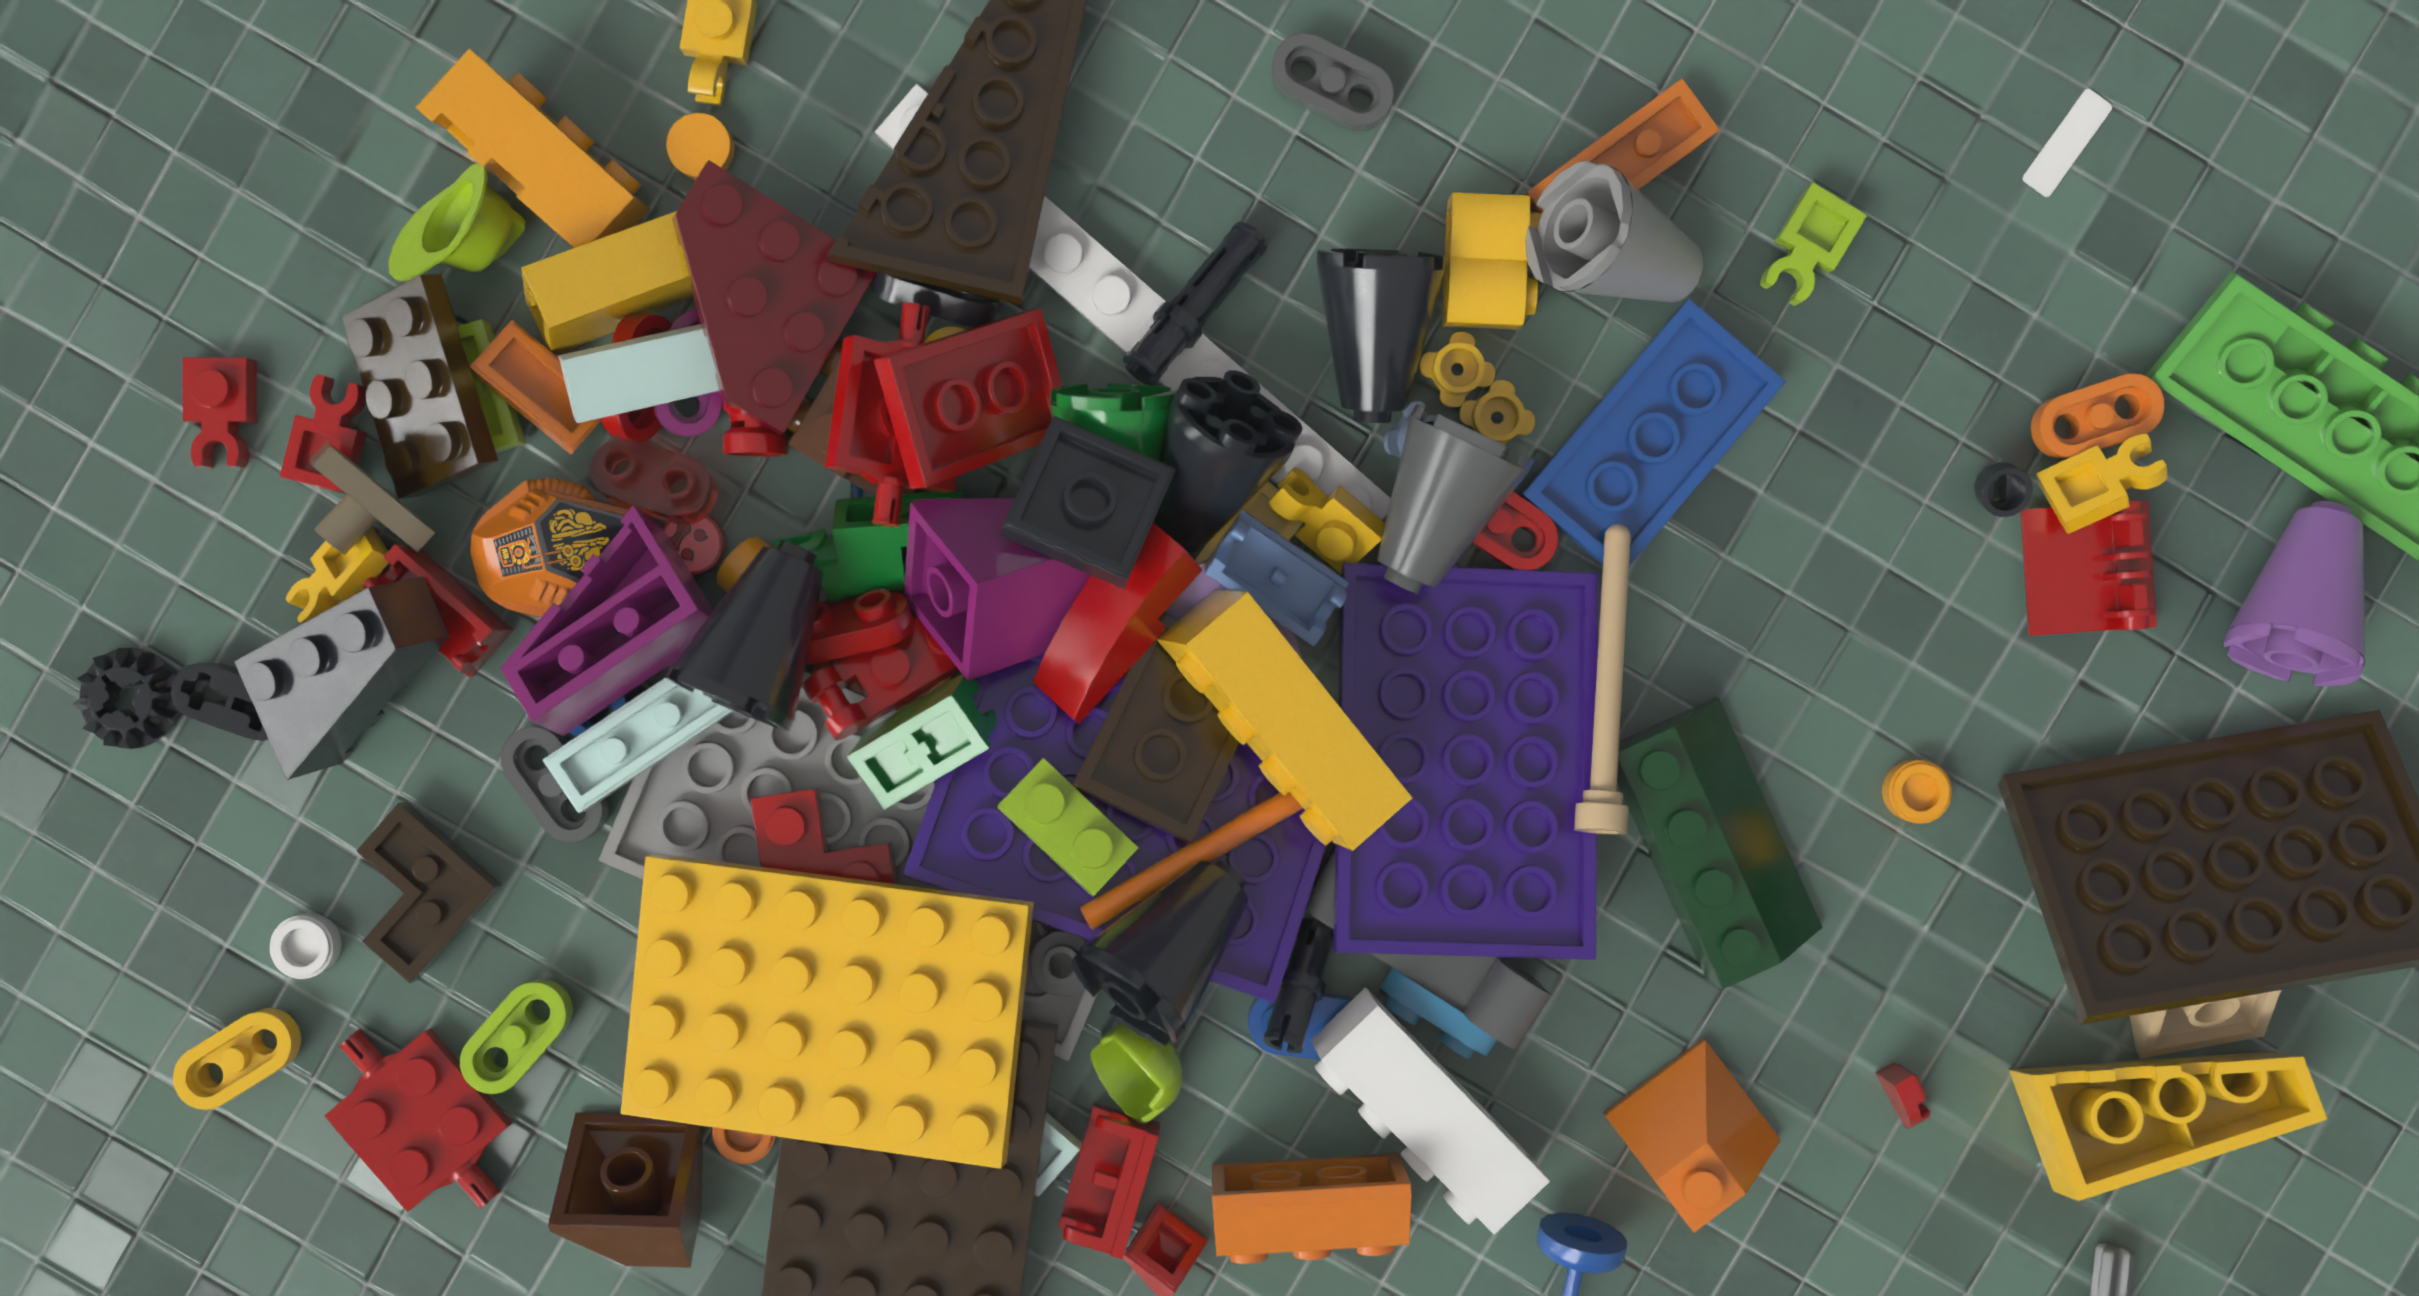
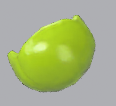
M1121 1023L1106 1032L1101 1037V1042L1092 1049L1090 1058L1101 1083L1116 1104L1137 1122L1148 1123L1171 1106L1177 1099L1183 1081L1182 1067L1179 1054L1171 1041L1166 1046L1157 1045L1139 1036Z

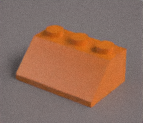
M1400 1153L1212 1164V1205L1216 1257L1230 1256L1231 1262L1252 1264L1265 1261L1268 1258V1253L1293 1252V1256L1297 1259L1317 1260L1329 1257L1332 1249L1356 1248L1357 1253L1360 1255L1382 1256L1393 1253L1395 1246L1410 1245L1411 1182Z

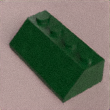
M1715 697L1619 741L1618 787L1621 793H1623V798L1629 807L1633 820L1706 979L1723 990L1782 963L1823 928L1719 697Z

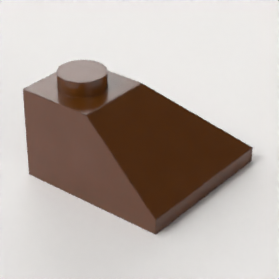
M575 1113L548 1222L550 1232L625 1266L691 1268L702 1211L703 1126L619 1113Z

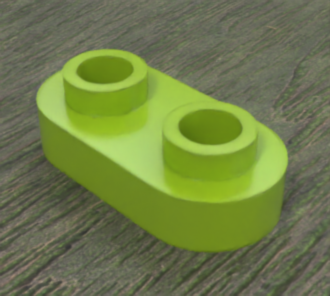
M544 978L530 980L511 991L462 1049L460 1069L466 1082L475 1090L486 1094L502 1093L519 1083L568 1028L573 1015V1005L568 992L559 983ZM536 999L543 1000L548 1004L550 1008L548 1020H541L534 1015L533 1003ZM494 1047L502 1048L507 1053V1067H499L492 1061L491 1052Z

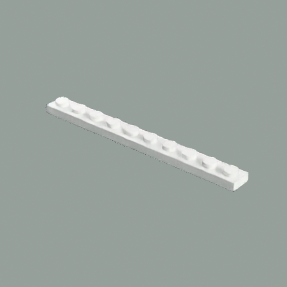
M918 84L911 89L875 131L876 135L893 151L928 94ZM1046 196L1044 197L1029 269L1127 354L1149 330V327L1154 322V312L1166 301ZM1202 334L1193 348H1185L1175 358L1160 378L1159 383L1162 386L1171 387V391L1178 390L1182 380L1186 378H1223L1224 374L1229 370L1248 373ZM1259 383L1260 394L1278 406L1282 411L1294 416L1302 425V432L1291 456L1270 480L1278 485L1296 467L1306 473L1327 496L1341 485L1382 520L1388 514L1391 498Z

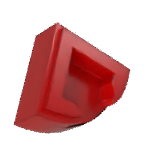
M1895 1062L1875 1072L1906 1129H1910L1930 1118L1929 1114H1931V1111L1922 1103L1926 1100L1927 1095L1916 1074Z

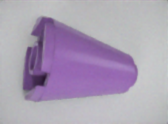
M2317 501L2312 503L2310 507L2301 508L2294 513L2226 632L2224 647L2230 646L2227 655L2232 661L2251 671L2290 682L2292 671L2315 674L2312 685L2316 686L2348 685L2360 679L2362 668L2365 665L2363 523L2352 515V510L2349 507L2331 501Z

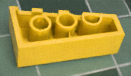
M1214 590L1157 639L1176 661L1178 669L1197 691L1203 693L1219 711L1217 715L1226 729L1241 744L1247 743L1263 761L1259 764V768L1270 783L1283 795L1290 792L1305 809L1300 815L1302 822L1325 846L1333 841L1335 844L1354 851L1412 799L1411 795L1247 591Z
M2269 1051L2008 1069L2053 1192L2076 1201H2081L2328 1120L2304 1056Z

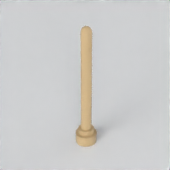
M1622 524L1611 525L1606 530L1604 538L1590 790L1583 791V802L1576 803L1574 830L1597 834L1628 833L1629 807L1622 805L1623 793L1616 792L1631 541L1629 529Z

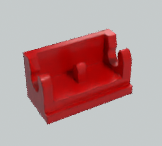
M394 544L383 557L390 564V567L378 578H367L363 584V587L367 589L423 576L450 635L438 651L451 661V665L460 673H464L468 677H473L514 631L513 628L422 548L417 552L409 545Z
M1094 1103L1058 1223V1228L1064 1230L1063 1239L1123 1260L1159 1139L1160 1122L1151 1120L1148 1123H1139L1124 1111Z

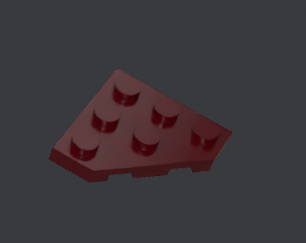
M708 160L672 219L679 246H682L692 282L690 286L703 333L708 339L717 372L715 376L722 401L780 435L785 432L876 272L828 262L827 253L836 241L834 238Z

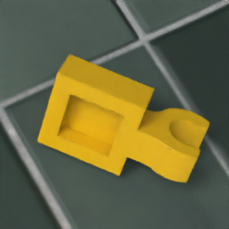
M756 0L687 1L679 48L685 56L696 58L689 74L688 92L696 94L695 101L697 103L722 106L728 64L748 65L758 7Z
M1296 467L1279 482L1277 486L1280 489L1268 501L1271 508L1281 517L1290 521L1303 522L1295 536L1340 574L1342 573L1344 563H1357L1382 540L1385 522L1341 485L1327 496L1306 473Z

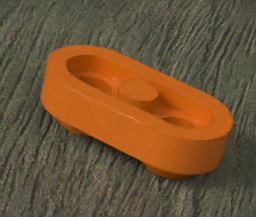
M2130 373L2113 377L2043 402L2036 409L2031 420L2032 439L2042 453L2055 459H2068L2096 445L2101 450L2122 443L2135 435L2151 432L2162 419L2164 397L2158 385L2147 376ZM2119 397L2124 398L2130 407L2129 414L2125 419L2119 417L2115 411V402ZM2059 416L2065 418L2070 426L2069 435L2065 439L2060 438L2054 429L2055 421Z

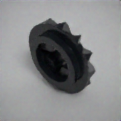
M117 648L104 655L94 657V663L88 671L76 678L81 683L80 696L73 705L82 712L86 722L83 729L94 733L103 740L104 746L126 749L149 746L163 738L171 730L178 718L180 711L174 705L171 695L172 682L176 675L161 657L150 651L140 648ZM117 685L121 688L144 685L137 690L138 694L131 700L136 709L134 712L130 709L110 711L114 707L113 703L120 697L115 688Z

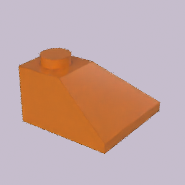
M1704 1038L1700 1039L1603 1112L1634 1156L1694 1233L1748 1192L1781 1142V1139Z

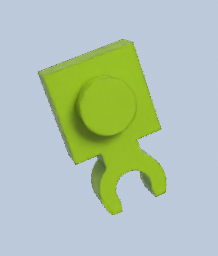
M1812 182L1803 191L1773 241L1789 252L1786 257L1778 259L1765 269L1761 277L1760 286L1765 289L1770 288L1778 280L1779 274L1786 272L1791 274L1796 280V290L1791 295L1788 303L1796 306L1805 301L1811 295L1815 286L1814 267L1826 274L1834 271L1867 215Z

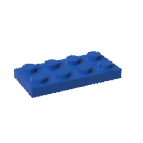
M1688 299L1672 315L1520 496L1545 512L1558 529L1602 566L1606 530L1614 524L1626 526L1631 534L1630 566L1786 381L1693 301Z

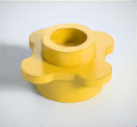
M1467 332L1454 333L1450 337L1448 345L1437 353H1425L1419 363L1421 374L1426 378H1431L1440 390V402L1450 408L1461 406L1468 393L1477 387L1486 388L1490 386L1495 378L1494 366L1484 361L1481 352L1475 347L1474 337ZM1454 364H1460L1463 367L1461 375L1456 376L1452 373L1451 368Z
M1506 380L1494 381L1490 385L1487 394L1477 401L1467 400L1459 410V418L1462 424L1471 426L1474 431L1503 445L1517 435L1526 436L1530 434L1535 426V417L1531 411L1524 409L1520 399L1514 395L1515 388L1513 384ZM1494 412L1502 414L1503 420L1500 424L1492 422L1491 415Z

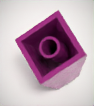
M1015 498L920 499L910 502L904 596L907 598L911 610L967 681L1044 654L1066 613L1091 577V575L1000 536L1002 526Z

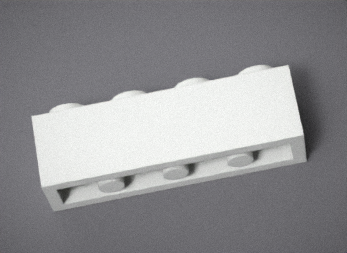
M1366 987L1310 1040L1321 1059L1314 1067L1322 1078L1339 1095H1342L1349 1088L1364 1103L1358 1109V1112L1378 1135L1385 1139L1393 1132L1407 1146L1401 1152L1405 1161L1426 1182L1435 1175L1449 1189L1443 1195L1444 1199L1467 1224L1470 1225L1478 1218L1495 1235L1550 1182L1527 1151Z

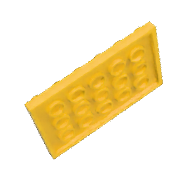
M657 853L645 856L621 1114L1001 1169L1007 1163L1034 902Z

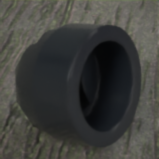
M1998 462L1985 466L1977 475L1974 483L1975 495L1980 505L1991 514L1999 517L2013 516L2022 511L2028 505L2033 492L2029 476L2010 463ZM1998 478L2001 500L1993 501L1994 480Z

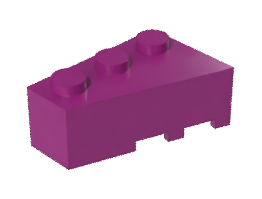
M634 505L620 520L624 524L623 528L598 557L593 554L581 568V571L585 574L559 606L555 603L550 606L500 668L530 721L562 736L674 662L713 612L712 606L662 526Z

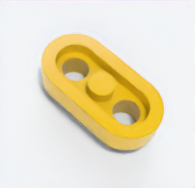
M275 1008L260 1009L241 1017L180 1057L173 1072V1084L178 1096L187 1105L201 1110L214 1109L235 1099L288 1066L296 1058L301 1046L300 1029L289 1014ZM265 1029L272 1031L277 1038L275 1050L269 1049L263 1043L262 1035ZM211 1063L217 1064L222 1069L223 1080L221 1083L211 1078L209 1074Z

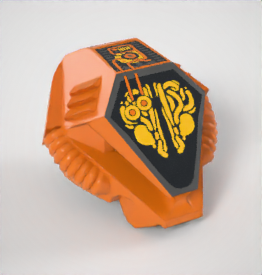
M546 477L544 480L542 478H537L536 481L534 479L524 480L481 517L472 532L470 555L478 585L491 600L502 607L517 613L541 618L553 603L558 606L585 574L581 571L585 563L593 554L599 557L623 528L624 524L620 520L631 507L619 503L608 504L601 502L593 497L588 487L583 488L581 484L575 485V482H568L566 479L559 480V478L555 477L551 480V478Z

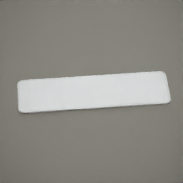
M2085 89L2023 175V181L2044 197H2049L2112 110V105L2091 89Z

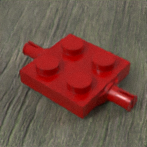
M917 303L902 304L903 310L899 338L896 341L881 342L857 335L843 338L825 468L861 475L869 482L878 485L871 523L886 527H900L899 521L904 489H909L910 485L874 360L925 343L930 307L920 306ZM957 476L921 489L940 493L955 492Z
M431 1028L422 1032L401 1051L386 1057L373 1045L362 1029L354 1032L338 1046L363 1075L359 1078L352 1093L324 1115V1117L407 1213L433 1191L450 1185L455 1181L475 1202L479 1210L502 1191L497 1188L477 1165V1162L481 1160L488 1145L511 1126L513 1122L489 1094L475 1090L466 1082L460 1069V1061Z

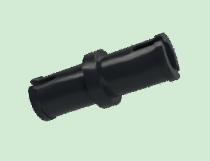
M1302 918L1269 1025L1263 1036L1265 1044L1280 1051L1283 1042H1287L1288 1053H1301L1303 1051V1042L1314 1003L1322 1000L1326 984L1321 979L1332 944L1334 930L1318 920L1316 931L1311 929L1313 920L1310 918Z

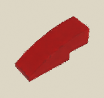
M1152 523L1124 589L1092 575L1088 579L1049 644L1033 682L1075 722L1080 724L1167 629L1159 620V617L1203 571L1181 545L1155 523Z

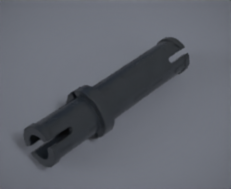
M1245 222L1235 223L1223 238L1224 240L1208 256L1179 294L1171 302L1162 303L1154 312V322L1149 327V330L1123 358V363L1127 364L1125 368L1134 378L1145 385H1156L1175 358L1185 348H1193L1202 336L1201 328L1207 319L1217 310L1248 269L1254 265L1267 249V245L1263 244L1265 242L1264 236L1252 225Z

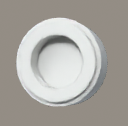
M304 913L286 919L277 926L270 940V954L275 966L285 975L296 979H307L328 971L338 960L342 947L341 936L335 924L325 916L316 913Z

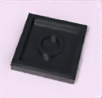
M1053 416L1005 519L1000 536L1124 589L1176 469Z

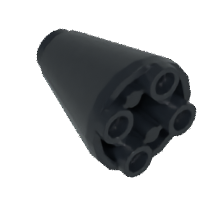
M1229 370L1224 374L1223 378L1193 377L1183 379L1170 405L1162 463L1176 470L1155 516V524L1188 553L1196 552L1201 545L1209 542L1282 468L1291 456L1302 432V425L1294 416L1282 411L1278 406L1260 394L1259 383L1250 375L1240 371Z

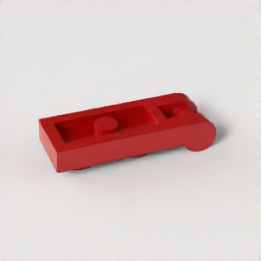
M918 617L915 618L916 623L913 631L900 642L883 649L849 656L835 665L816 671L803 681L801 688L811 703L819 702L828 716L824 724L836 741L854 734L959 672V669ZM856 682L866 698L858 703L850 704L842 689Z

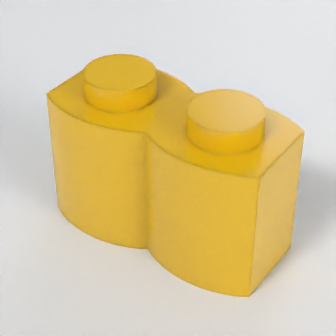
M1457 192L1451 194L1448 199L1446 214L1445 255L1447 260L1443 278L1442 327L1518 330L1524 325L1525 315H1535L1538 280L1535 277L1527 276L1525 239L1528 226L1537 229L1541 215L1540 212H1530V196Z

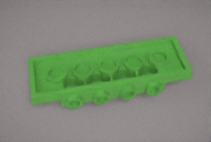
M2231 271L2145 376L2153 380L2158 387L2327 500L2349 507L2352 510V515L2358 518L2364 525L2419 561V379L2408 373L2401 382H2398L2381 370L2390 359L2357 337L2346 347L2329 336V331L2336 323L2302 301L2296 310L2292 311Z

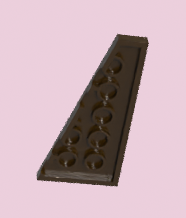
M989 0L979 17L976 16L966 32L964 42L949 66L946 65L898 140L894 147L893 155L874 185H870L858 204L859 209L842 235L839 234L827 253L828 262L1021 305L1087 0Z

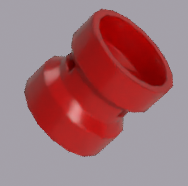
M723 401V410L729 415V422H731V428L723 434L724 455L750 457L788 455V436L785 433L779 435Z

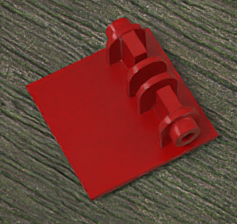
M2129 501L2130 507L2070 534L2066 533L2052 507L2023 509L2020 511L2028 636L2107 630H2137L2157 627L2149 501Z

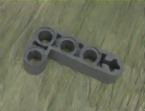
M1332 851L1316 876L1305 909L1306 912L1333 930L1335 851ZM1371 953L1461 1010L1470 1022L1514 1050L1518 1048L1551 996V993L1538 980L1503 957Z

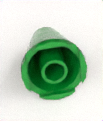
M1088 383L1063 385L1050 389V407L1052 416L1059 417L1162 463L1170 405L1177 390L1171 391V387L1149 386L1138 383H1108V387L1092 388L1089 390Z

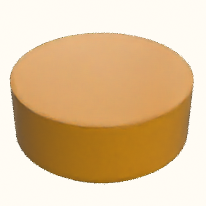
M691 113L681 117L673 124L667 136L666 148L669 159L680 172L691 179L696 180L708 160L726 171L733 161L735 146L730 132L718 119L709 114Z
M759 536L744 540L728 555L717 573V585L727 593L763 546L772 547Z
M1908 759L1897 763L1888 771L1882 785V796L1886 807L1894 816L1908 822L1923 824L1932 822L1944 814L1951 801L1952 786L1947 774L1938 765L1929 761Z

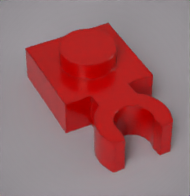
M182 357L183 421L201 424V433L195 437L190 449L193 465L213 468V451L217 445L223 443L227 449V466L246 468L249 461V448L246 441L239 435V424H257V361L249 358Z
M317 374L310 385L309 391L311 402L316 408L314 418L295 415L279 477L345 493L311 465L310 458L328 440L355 464L359 465L367 433L350 429L349 426L351 418L358 415L364 409L366 394L362 385L349 382L345 399L341 403L335 404L331 397L335 379Z

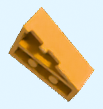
M470 48L415 107L431 122L437 123L453 135L468 149L466 152L482 167L486 166L517 194L516 197L574 248L634 227L650 210L634 195L642 185L614 159H611L605 167L587 152L595 142L566 115L558 123L549 117L540 108L548 98L518 71L509 80Z

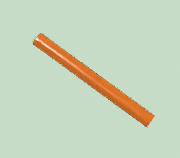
M1279 792L1079 907L1091 930H1094L1146 900L1197 861L1211 862L1303 809V807L1290 792L1286 795Z

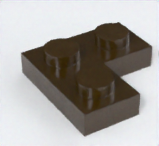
M407 801L398 803L356 851L404 893L362 942L409 983L415 982L430 968L502 884Z

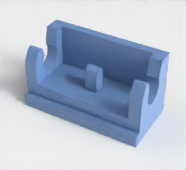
M1243 509L1211 553L1205 565V573L1231 591H1247L1266 615L1313 647L1324 634L1326 629L1325 623L1336 607L1341 608L1347 597L1346 587L1349 585L1348 580Z

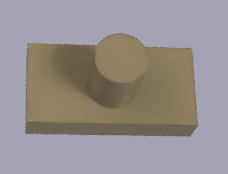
M328 440L310 458L311 465L346 493L340 502L314 528L324 540L344 555L349 552L377 520L417 552L435 534L427 522Z

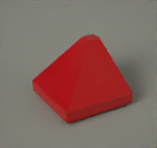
M1157 1203L1125 1250L1123 1258L1156 1295L1171 1296L1176 1293L1208 1240Z

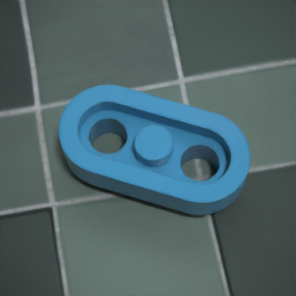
M1393 967L1380 986L1389 995L1384 1005L1390 1011L1415 1026L1421 1017L1442 1030L1437 1039L1466 1059L1470 1060L1475 1051L1488 1056L1497 1042L1495 1038L1470 1022L1461 1010Z

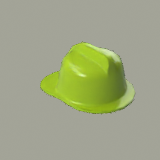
M479 163L471 165L452 185L433 197L413 214L398 235L389 257V274L398 282L409 281L424 274L437 264L466 272L483 271L493 261L505 254L525 231V220L512 209L510 203L502 195L487 184V168L485 166L482 167Z

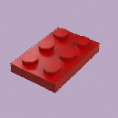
M1042 308L1026 310L874 360L911 489L927 488L1040 445L1053 418L1050 407V389L1062 386Z

